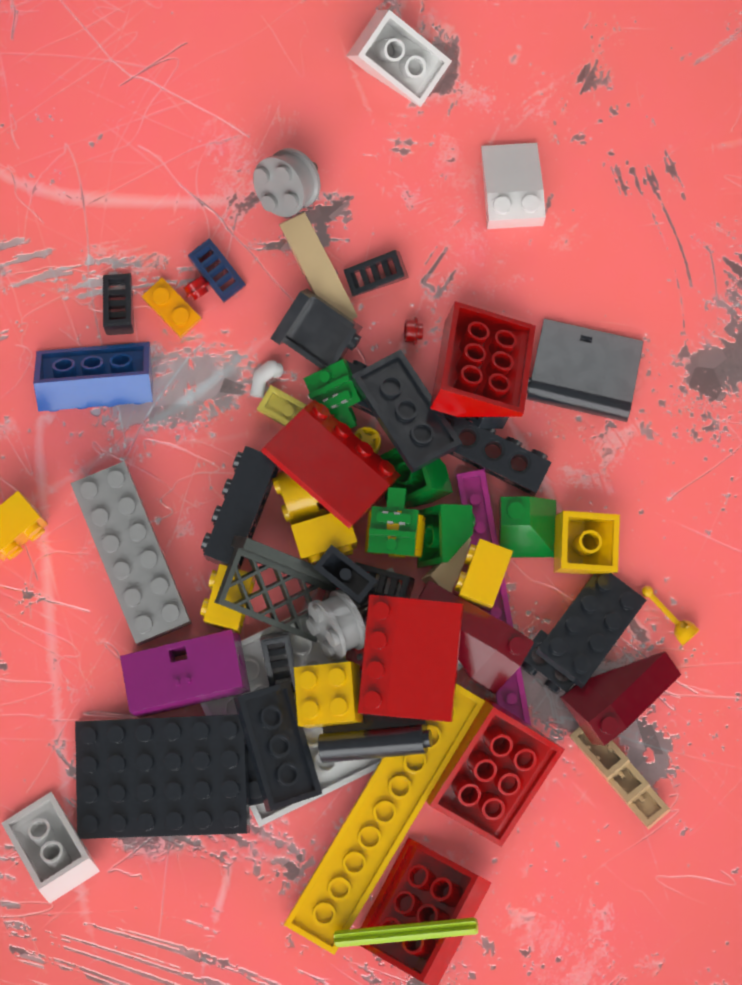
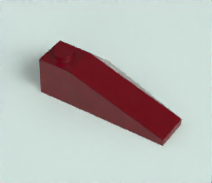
M430 580L426 583L418 599L463 604L458 660L472 680L493 694H496L517 671L534 641L509 624Z
M666 651L634 661L631 664L590 677L582 688L574 685L560 698L590 742L594 745L606 746L626 730L681 676V673Z

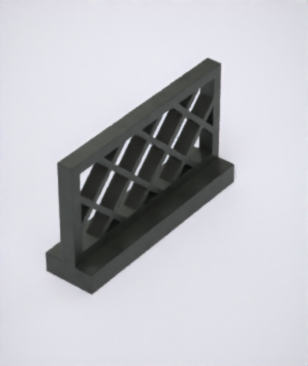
M234 535L231 544L234 550L214 603L312 642H317L316 635L313 636L311 633L303 631L299 621L308 616V609L297 615L292 601L304 595L308 606L312 602L309 592L317 588L325 590L322 599L324 601L329 598L330 593L336 590L337 587L313 568L315 565L250 538ZM241 556L247 558L252 567V571L240 576L237 568ZM272 568L277 581L265 586L260 572ZM255 575L260 589L248 595L243 581ZM296 578L301 591L290 596L285 582ZM237 584L242 598L234 603L225 600L229 588ZM280 586L284 599L273 605L267 591ZM262 594L267 608L258 613L254 612L250 600ZM287 604L292 618L279 622L275 610ZM269 613L270 616H271V618H269V617H267V616H264V615H266V614Z

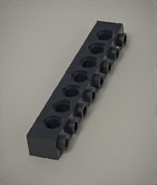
M353 360L352 363L347 361L352 374L368 367L357 360ZM364 399L352 405L375 417ZM443 413L458 437L464 432H469L475 437V442L472 445L462 444L460 448L450 452V455L480 470L485 469L486 473L532 496L536 495L552 463L547 460L548 456L536 449H532L530 452L521 447L522 443L509 436L504 439L496 435L495 429L478 428L467 417H456ZM489 445H496L500 449L501 455L497 458H490L486 455L485 448ZM517 457L522 458L526 462V469L523 471L514 470L511 466V460Z

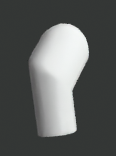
M269 360L256 369L253 374L250 396L263 398L266 382L272 377L279 378L282 376L284 371L282 364L277 363L275 360Z

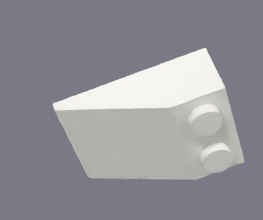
M390 10L376 11L346 55L365 72L419 107L423 105L452 62V60Z
M537 143L481 146L487 229L543 226L546 214Z
M49 792L1 823L37 889L49 903L100 872L52 792Z

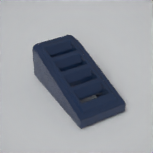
M210 238L188 254L189 261L206 282L209 281L210 287L223 303L246 286ZM211 251L212 255L200 263L199 259ZM217 260L220 262L214 269L207 272L206 268ZM225 269L228 273L215 282L213 278ZM233 278L235 282L222 291L220 287Z

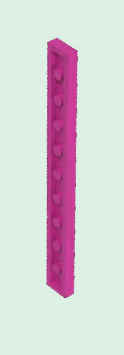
M485 469L456 474L461 505H472V513L475 516V526L473 528V535L470 537L469 548L471 544L477 545L479 539L498 545ZM503 577L491 610L480 609L513 627L505 578ZM520 666L496 692V701L499 706L531 726Z

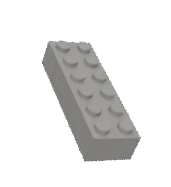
M123 461L70 483L135 643L140 646L192 624L127 464Z

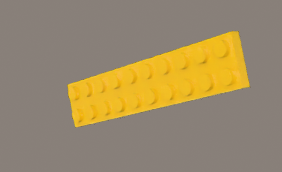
M456 684L452 722L427 720V730L430 729L432 732L433 746L428 747L426 754L381 758L285 919L284 926L335 955L339 947L334 944V932L351 928L485 700Z

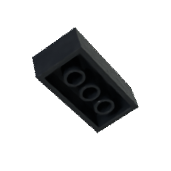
M245 446L243 453L238 451L234 459L232 468H234L235 474L233 479L228 478L222 491V495H224L222 507L216 506L211 520L214 528L211 534L208 532L205 534L201 545L206 560L218 565L228 566L234 550L231 547L234 535L253 538L273 486L272 478H275L279 471V467L261 451ZM241 556L240 561L237 566L239 570L241 569L245 557Z

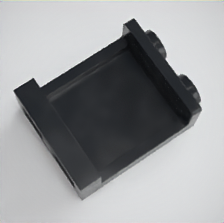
M309 289L300 291L270 339L279 345L285 343L320 369H324L344 359L343 357L348 349L351 351L355 349L362 338L358 334L363 327Z

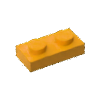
M163 278L159 279L141 296L180 338L184 337L202 320Z

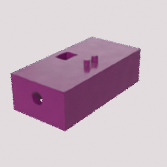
M232 629L120 656L129 712L139 718L251 692L241 638ZM187 654V659L175 661V657Z

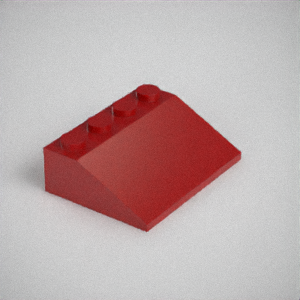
M455 301L444 323L430 409L456 417H522L525 410L536 325Z
M316 400L305 406L261 450L264 455L349 529L388 492V488L392 487L401 476L390 462L378 456L368 443L361 441L352 433L348 425L338 421L330 414L326 406L318 403Z
M369 594L358 713L452 722L463 604Z
M485 697L482 708L426 801L432 808L502 847L565 749L508 710Z
M408 837L361 928L474 918L491 882ZM464 936L359 946L427 985H438Z

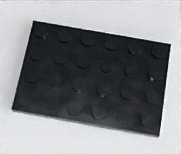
M238 714L75 721L77 835L80 839L250 833L248 747Z

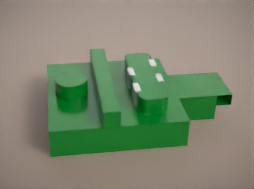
M342 359L303 379L309 390V398L326 406L330 414L334 415L338 421L345 423L351 429L357 426V419L352 407L349 406L363 401V398L351 381L353 374L347 360Z
M389 487L387 507L372 506L368 553L415 557L419 510L405 509V488ZM387 523L399 524V530H388ZM388 536L396 537V539H388Z

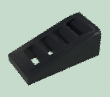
M397 250L344 270L353 297L409 278L402 256ZM393 261L396 274L392 275L388 262ZM381 264L386 276L383 279L381 278L377 267ZM371 268L375 282L372 283L370 282V279L366 271V269ZM360 272L365 286H359L355 273Z
M131 273L103 275V327L106 335L134 333ZM125 285V289L110 290V286ZM125 297V300H111V298ZM111 309H125V311L111 312Z
M356 562L357 565L369 572L374 578H376V574L380 575L379 586L372 595L395 597L399 581H403L398 597H411L415 583L414 578ZM392 578L388 594H383L387 579Z
M282 631L262 635L260 642L269 687L276 685L275 680L291 677L292 682L290 684L292 691L295 692L294 667L296 665L290 632ZM285 643L283 647L269 649L270 644ZM287 654L285 659L271 661V656ZM289 666L290 670L273 673V668Z

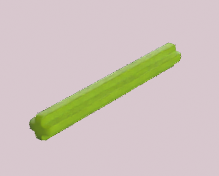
M472 917L337 930L334 932V944L337 947L476 935L479 932L478 920Z

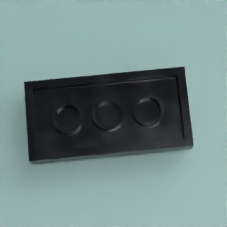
M401 349L352 375L351 381L411 473L461 447L462 441L444 414L430 409L432 396Z
M612 573L593 574L535 653L582 688L647 600Z
M290 681L234 697L266 812L321 795L322 790L304 728L298 726L297 706Z

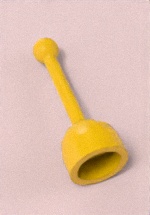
M643 587V596L649 597L675 624L674 635L682 645H685L700 631L690 621H679L653 594L652 587Z

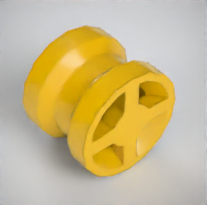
M363 427L355 432L354 435L361 441L368 443L376 454L379 452L381 438L375 429Z

